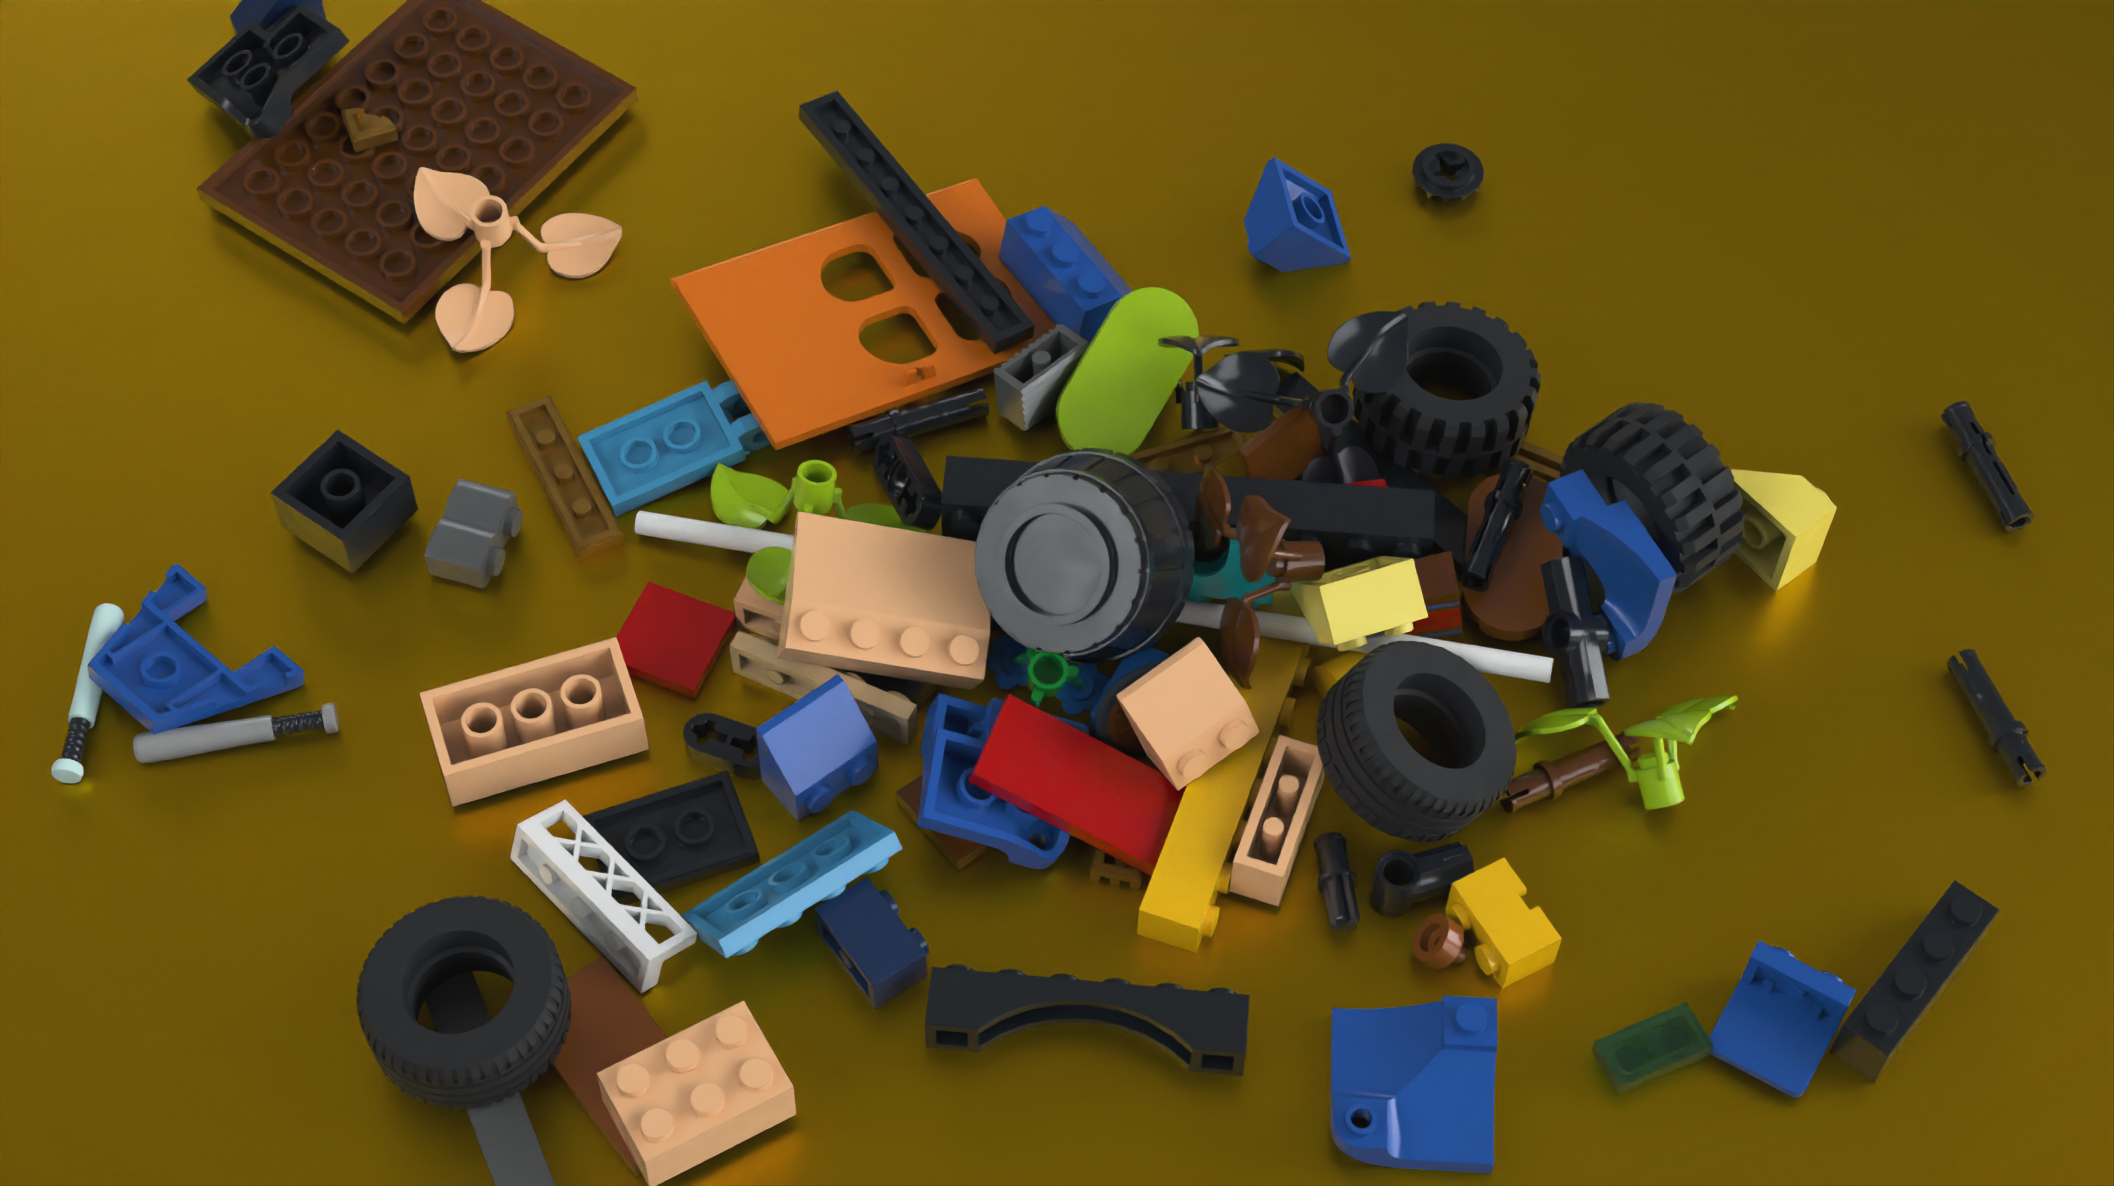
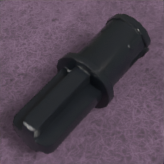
M1338 832L1324 833L1318 836L1313 843L1320 870L1317 888L1325 896L1331 928L1336 932H1350L1356 929V924L1360 921L1354 889L1358 885V877L1350 868L1346 837H1343Z

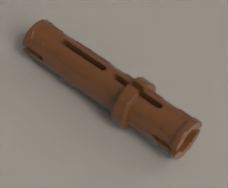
M1624 731L1615 735V738L1631 761H1636L1638 757L1642 756L1641 747L1633 749L1628 747L1639 742L1636 736H1625ZM1603 740L1553 762L1542 760L1535 763L1532 768L1533 770L1512 778L1505 792L1508 797L1500 799L1499 802L1506 812L1512 813L1517 811L1518 808L1544 797L1547 800L1560 797L1564 789L1622 764L1607 741Z

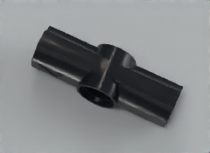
M1568 556L1550 560L1540 565L1550 613L1544 621L1542 629L1545 648L1549 653L1558 655L1569 709L1602 707L1611 703L1602 652L1605 650L1609 640L1607 621L1602 614L1593 612L1582 557Z

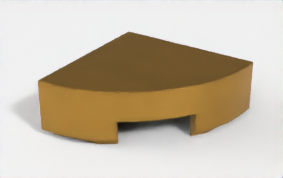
M360 108L341 110L343 122L355 152L399 140L394 124L387 117L368 114L364 112V109Z

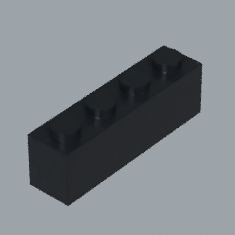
M1954 880L1844 1022L1829 1052L1875 1083L1983 941L2000 910Z

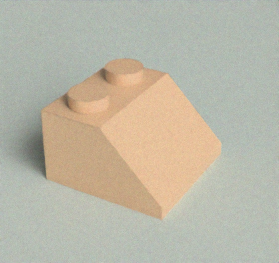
M1200 637L1194 639L1115 695L1147 756L1177 791L1194 779L1202 776L1209 768L1233 751L1244 746L1247 741L1260 733L1246 701Z

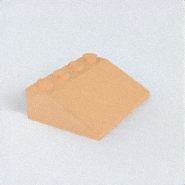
M798 511L777 659L968 690L974 689L985 677L991 614L979 591L975 574L976 542Z

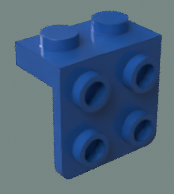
M1759 940L1736 989L1708 1038L1706 1048L1711 1055L1791 1097H1800L1809 1085L1857 990L1845 985L1838 976L1830 972L1818 971L1797 960L1788 950L1777 946L1771 947Z

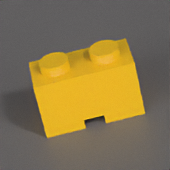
M1505 857L1453 882L1446 905L1447 917L1462 925L1465 936L1474 948V956L1479 967L1486 975L1492 974L1502 989L1554 963L1562 940L1539 906L1531 910L1527 907L1521 896L1526 894L1527 888Z

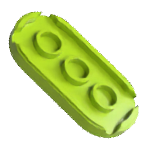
M1145 287L1121 297L1110 309L1057 400L1056 419H1058L1059 433L1063 442L1070 450L1079 449L1080 451L1083 448H1102L1113 450V453L1120 452L1129 455L1141 445L1193 358V353L1182 348L1159 346L1158 339L1180 335L1192 338L1199 336L1196 317L1187 302L1179 295L1160 287Z

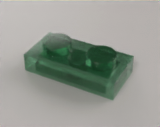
M1685 1002L1595 1041L1592 1052L1619 1095L1710 1055L1714 1045L1688 1003Z

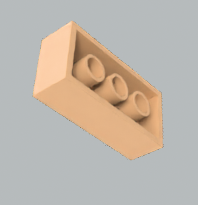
M617 637L420 693L452 807L649 750L644 718Z

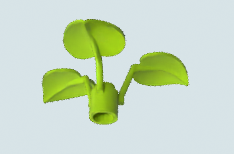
M821 460L803 462L798 467L797 477L792 479L789 492L783 485L770 478L736 471L720 462L713 473L710 489L711 504L716 516L727 525L760 530L766 525L767 521L774 524L779 523L789 511L792 502H794L799 512L823 516L831 509L833 503L837 517L840 519L922 533L928 532L927 530L904 525L894 506L865 503L855 505L845 512L841 500L842 489L835 488L836 470L832 465ZM772 546L756 551L750 557L746 571L747 579L753 589L766 600H773L780 605H784L792 552L789 549Z
M1737 695L1689 699L1659 711L1655 714L1654 720L1644 721L1623 730L1625 736L1653 737L1655 752L1638 757L1639 767L1636 768L1601 715L1597 714L1596 708L1564 709L1542 715L1526 724L1515 734V745L1528 736L1562 732L1581 725L1594 726L1599 729L1625 768L1629 783H1639L1645 809L1668 807L1685 800L1678 773L1680 767L1677 759V741L1692 745L1698 730L1711 718V714L1725 707L1734 710L1739 700ZM1663 739H1667V751L1664 750Z

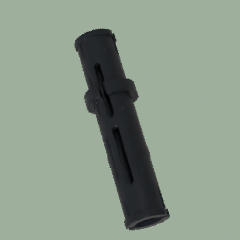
M979 386L970 391L903 411H899L897 408L886 410L885 416L847 425L848 438L868 434L865 438L849 442L855 454H860L862 451L876 448L880 438L887 433L909 438L959 422L988 416V403L969 407L970 403L987 399L982 387Z
M1960 401L1947 407L1943 411L1944 414H1941V418L1958 445L1957 453L1963 462H1968L1970 468H1972L1989 501L1997 511L2005 530L2014 532L2032 522L2031 519H2034V514L2023 500L2017 486L1994 449L1996 443L1991 433L1984 432L1968 402Z
M1509 459L1504 462L1496 487L1488 493L1484 501V517L1479 525L1466 562L1458 576V580L1460 582L1463 581L1462 585L1473 591L1482 592L1488 589L1493 571L1508 538L1510 528L1513 522L1518 520L1522 514V499L1533 476V470L1529 469V465L1521 460Z
M1966 649L1958 652L1968 667L1967 670L1962 663H1959L1956 656L1953 655L1947 661V668L1954 675L1989 734L1988 744L1994 752L2002 755L2015 778L2016 784L2024 787L2034 783L2025 769V765L2031 773L2035 774L2038 780L2042 779L2046 775L2047 769L2026 739L2029 734L2028 730L2021 721L2014 719L1978 659L1976 651Z

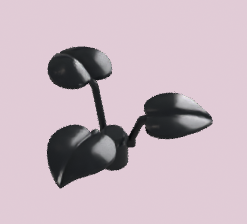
M1377 311L1356 316L1339 326L1328 343L1327 358L1334 368L1345 373L1339 380L1338 389H1322L1316 392L1310 400L1275 395L1280 384V377L1276 367L1267 357L1259 353L1247 351L1228 355L1200 374L1195 382L1198 396L1205 409L1214 419L1225 427L1242 433H1254L1266 429L1273 419V404L1308 409L1309 416L1316 425L1330 429L1327 444L1329 457L1321 456L1313 459L1307 465L1300 481L1346 484L1378 480L1375 462L1363 448L1348 446L1337 453L1336 445L1338 437L1342 434L1341 427L1349 423L1354 413V404L1348 395L1350 391L1348 387L1349 381L1352 380L1355 387L1360 391L1379 393L1394 387L1403 376L1408 361L1409 318L1403 313Z
M1180 335L1159 338L1158 345L1161 347H1179L1193 353L1194 382H1186V391H1184L1181 379L1175 387L1176 404H1181L1182 429H1219V422L1203 406L1198 396L1195 382L1197 377L1203 373L1202 355L1214 347L1239 346V339L1220 335H1201L1196 338ZM1286 349L1247 351L1259 353L1270 361L1285 363L1304 372V357L1296 351Z

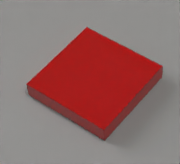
M648 581L616 636L629 675L695 699L737 625L735 612Z

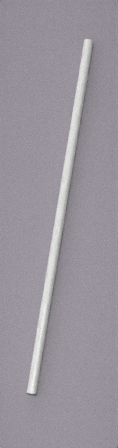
M641 510L637 513L635 519V533L639 535L755 553L763 548L772 546L783 547L792 551L794 535ZM1184 600L1186 604L1175 622L1220 629L1221 616L1225 605ZM1254 610L1258 619L1260 636L1337 648V645L1319 643L1306 618ZM1383 631L1367 635L1366 645L1350 649V651L1370 653L1380 645L1393 641L1425 642L1443 647L1462 657L1479 672L1550 683L1553 658L1408 634L1385 637Z

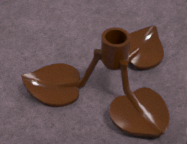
M1205 465L1196 494L1194 508L1195 529L1201 544L1205 548L1215 549L1219 546L1222 535L1229 539L1238 540L1240 544V566L1245 580L1248 582H1258L1265 571L1269 577H1275L1276 579L1274 583L1245 593L1241 597V601L1237 597H1230L1224 606L1221 616L1219 638L1225 664L1232 677L1241 687L1252 689L1249 684V678L1256 663L1260 642L1258 619L1251 607L1253 602L1277 591H1289L1291 589V582L1319 581L1323 576L1325 568L1324 550L1318 541H1285V539H1281L1291 519L1274 510L1259 495H1247L1243 499L1238 513L1236 530L1232 529L1226 522L1231 511V499L1227 484L1214 466Z

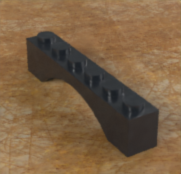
M960 964L949 965L945 968L932 967L925 1018L926 1048L980 1052L1002 1038L1029 1028L1057 1023H1088L1116 1028L1143 1038L1172 1055L1189 1071L1243 1076L1250 995L1237 994L1228 988H1213L1209 991L1188 990L1173 983H1162L1155 987L1132 985L1129 981L1118 978L1098 982L1079 980L1077 977L1069 974H1055L1051 977L1030 976L1015 969H1004L997 973L974 971L971 967Z

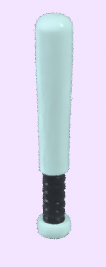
M111 603L100 604L94 610L67 719L69 729L63 746L64 750L62 751L61 758L53 763L51 769L52 776L64 783H77L82 779L84 768L80 764L89 729L94 726L103 689L89 678L88 664L124 621L122 609Z

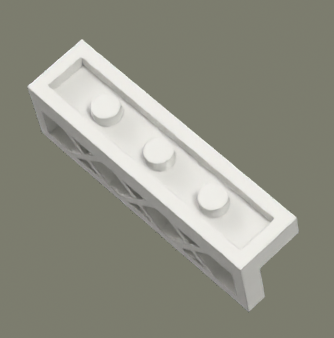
M566 800L517 824L510 859L640 993L657 985L663 961L695 943L697 932ZM562 820L575 833V840L553 837L546 828ZM579 856L600 859L608 867L607 874L585 870L578 862ZM612 889L633 892L641 900L640 907L619 904L611 896ZM645 923L666 926L675 936L658 944L645 931Z

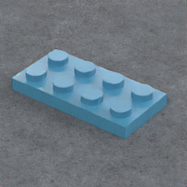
M851 810L680 916L697 932L696 938L724 957L741 955L753 949L757 945L758 939L773 929L787 927L795 923L802 916V911L818 901L830 900L841 894L846 888L845 884L858 876L880 870L888 863L890 856L903 848L895 831Z

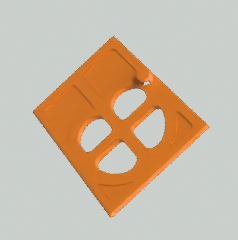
M977 178L925 195L959 236L978 252L981 262L1035 325L1033 338L997 354H994L981 338L965 340L956 334L936 304L937 301L945 299L947 296L931 277H921L914 272L894 242L898 237L876 211L670 280L671 287L678 294L775 451L904 404L911 408L929 402L930 395L994 373V368H1001V363H1008V358H1015V353H1022V348H1028L1029 343H1035V339H1042V334H1049V329H1056V325L999 259L1006 219ZM854 252H866L875 258L894 288L864 300L848 302L832 296L825 290L821 282V273L823 268L836 258ZM898 314H910L916 319L936 351L932 355L906 364L890 363L870 354L861 345L859 334L866 326Z

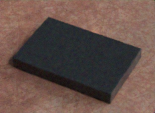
M728 770L582 816L658 894L760 862L759 851ZM595 858L600 873L607 874L608 867L600 859ZM612 889L611 896L619 904L628 905L641 901L633 892Z

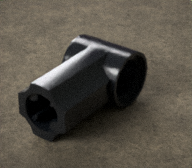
M1458 841L1414 854L1403 850H1390L1384 853L1378 859L1370 886L1369 898L1371 904L1382 914L1399 916L1408 912L1414 902L1450 893L1453 882L1474 872L1473 858L1467 845L1463 846ZM1390 880L1397 881V882L1401 883L1402 885H1400V886L1394 885V884L1390 883L1389 881H1390Z

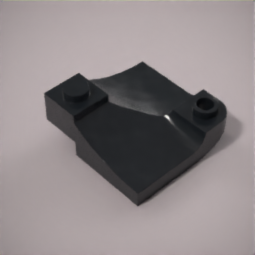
M301 4L299 7L293 5L266 30L251 21L191 75L187 81L199 94L225 112L252 138H272L281 132L285 122L294 115L291 109V99L295 91L350 41L338 27L305 5Z

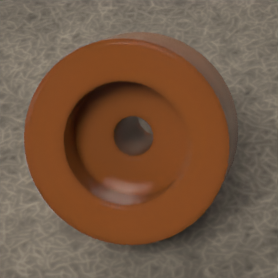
M1435 913L1429 916L1420 925L1413 941V954L1415 958L1438 970L1449 966L1453 961L1455 963L1464 961L1468 954V946L1463 943L1464 930L1462 925L1442 913Z

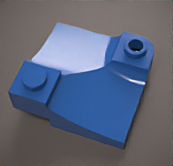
M1583 469L1548 482L1540 509L1541 517L1546 528L1551 533H1556L1563 543L1562 556L1564 558L1568 556L1582 557L1590 597L1599 609V613L1606 619L1609 627L1608 644L1602 654L1609 655L1613 660L1619 661L1640 652L1651 642L1662 624L1677 573L1627 501L1624 499L1607 506Z
M939 693L927 710L920 755H923V780L917 826L997 848L1007 854L1008 862L1033 869L1050 867L1063 853L1070 834L968 782L1003 704V700L993 698L986 707ZM1051 715L1087 734L1088 725ZM1029 841H1034L1038 843L1041 847V850L1033 844H1031Z
M1443 995L1440 1001L1412 1006L1375 1009L1333 1008L1330 1043V1133L1337 1147L1357 1161L1378 1166L1491 1174L1494 1166V1088L1496 1051L1498 1047L1497 998ZM1358 1117L1362 1118L1366 1128H1357L1352 1124L1351 1120Z

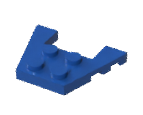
M179 564L173 565L166 572L165 582L156 592L151 590L142 600V609L129 624L123 623L89 662L88 673L89 678L154 735L298 688L305 684L304 670L275 646L233 672L174 622L175 620L207 601L206 587Z

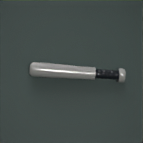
M326 703L322 705V710L298 713L297 715L273 717L271 714L239 720L177 727L155 735L151 732H144L134 737L133 751L135 758L140 763H151L243 745L274 741L276 737L286 734L291 735L293 733L317 731L319 729H325L326 733L331 734L339 731L338 713L335 703Z

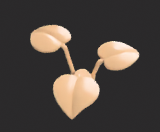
M420 167L416 176L414 205L418 221L424 231L436 239L453 241L460 238L467 228L474 230L482 250L481 289L469 283L455 285L442 294L436 306L435 317L438 328L451 349L459 353L476 352L492 346L504 337L512 325L514 319L512 298L509 294L502 291H489L491 287L490 250L492 247L502 246L510 238L512 230H515L537 252H548L547 261L551 270L567 278H584L599 271L606 264L622 237V227L611 220L583 213H565L552 217L541 227V237L544 243H541L520 224L517 216L509 217L505 202L497 196L490 195L487 187L477 178L462 173L435 171L425 167Z

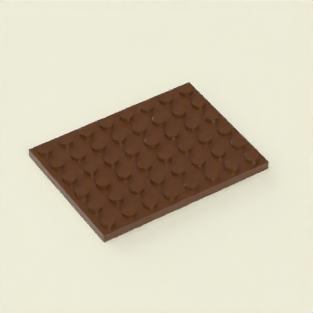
M407 0L291 104L294 115L285 122V126L280 133L272 138L251 139L197 188L201 201L405 324L481 251L480 242L477 240L474 230L467 228L460 238L453 241H444L430 236L421 227L414 205V186L419 168L425 167L440 172L462 173L477 178L487 187L490 195L497 196L505 202L509 217L518 216L638 100L637 89L481 0ZM360 108L364 109L365 113L387 117L394 124L399 140L355 152L343 122L341 110Z

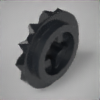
M1442 143L1429 146L1416 156L1412 175L1415 178V188L1424 189L1428 199L1434 196L1442 197L1446 205L1451 198H1456L1464 203L1469 194H1477L1483 180L1484 170L1481 161L1472 151L1456 144ZM1440 169L1442 171L1445 170L1448 175L1455 174L1454 181L1449 180L1447 176L1439 177Z

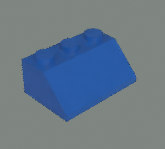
M1046 206L1036 208L1006 221L999 259L1055 325H1065L1090 343L1113 305L1121 297L1133 291L1073 222Z

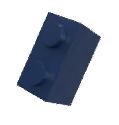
M868 877L815 908L818 935L875 1010L927 977L926 955L930 952L925 939L915 927L907 929L898 917L900 916V911L893 897L885 889L878 891Z

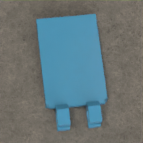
M706 380L577 436L579 445L615 517L712 475L719 462L727 467L733 466L746 460V455L751 453L750 450L757 451L771 444L752 413L740 417L736 421L732 418V416L738 417L750 410L731 380L719 384L713 390H711Z

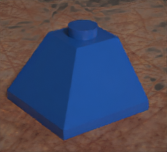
M1275 157L1269 160L1244 219L1249 239L1247 246L1251 255L1258 262H1265L1281 272L1345 264L1349 261L1351 256L1331 190Z

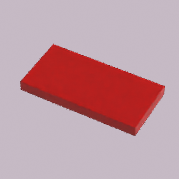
M1008 694L1003 701L968 779V782L1148 875L1154 872L1187 787L1184 786L1177 791L1163 773L1011 694Z

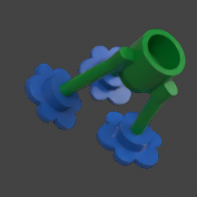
M1001 635L994 640L992 644L994 654L990 655L986 661L987 668L995 672V682L1000 688L1011 689L1017 683L1020 686H1029V689L1032 691L1029 704L1038 709L1043 697L1055 695L1057 699L1062 700V708L1070 716H1078L1085 709L1092 712L1110 681L1106 675L1098 673V667L1095 663H1082L1081 666L1074 662L1067 663L1060 654L1045 651L1037 652L1032 647L1027 648L1008 635Z

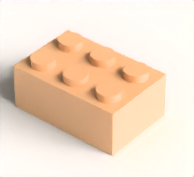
M744 1001L597 1073L602 1101L648 1186H657L796 1115L794 1087Z

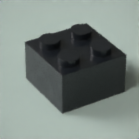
M339 430L335 431L271 492L281 526L352 574L418 510L410 476Z

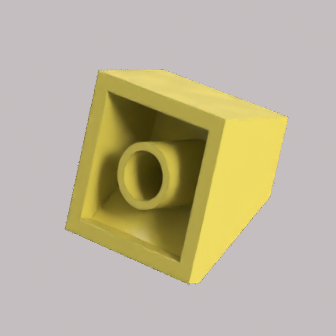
M1732 469L1731 472L1734 476L1732 483L1735 489L1740 490L1743 501L1740 511L1745 513L1742 539L1734 553L1777 591L1817 562L1837 506L1831 502L1824 491L1815 488L1801 475Z
M1378 556L1324 572L1319 581L1291 582L1292 594L1319 643L1337 645L1338 651L1350 650L1366 645V636L1383 631L1385 637L1414 630L1412 622L1428 617L1413 558Z

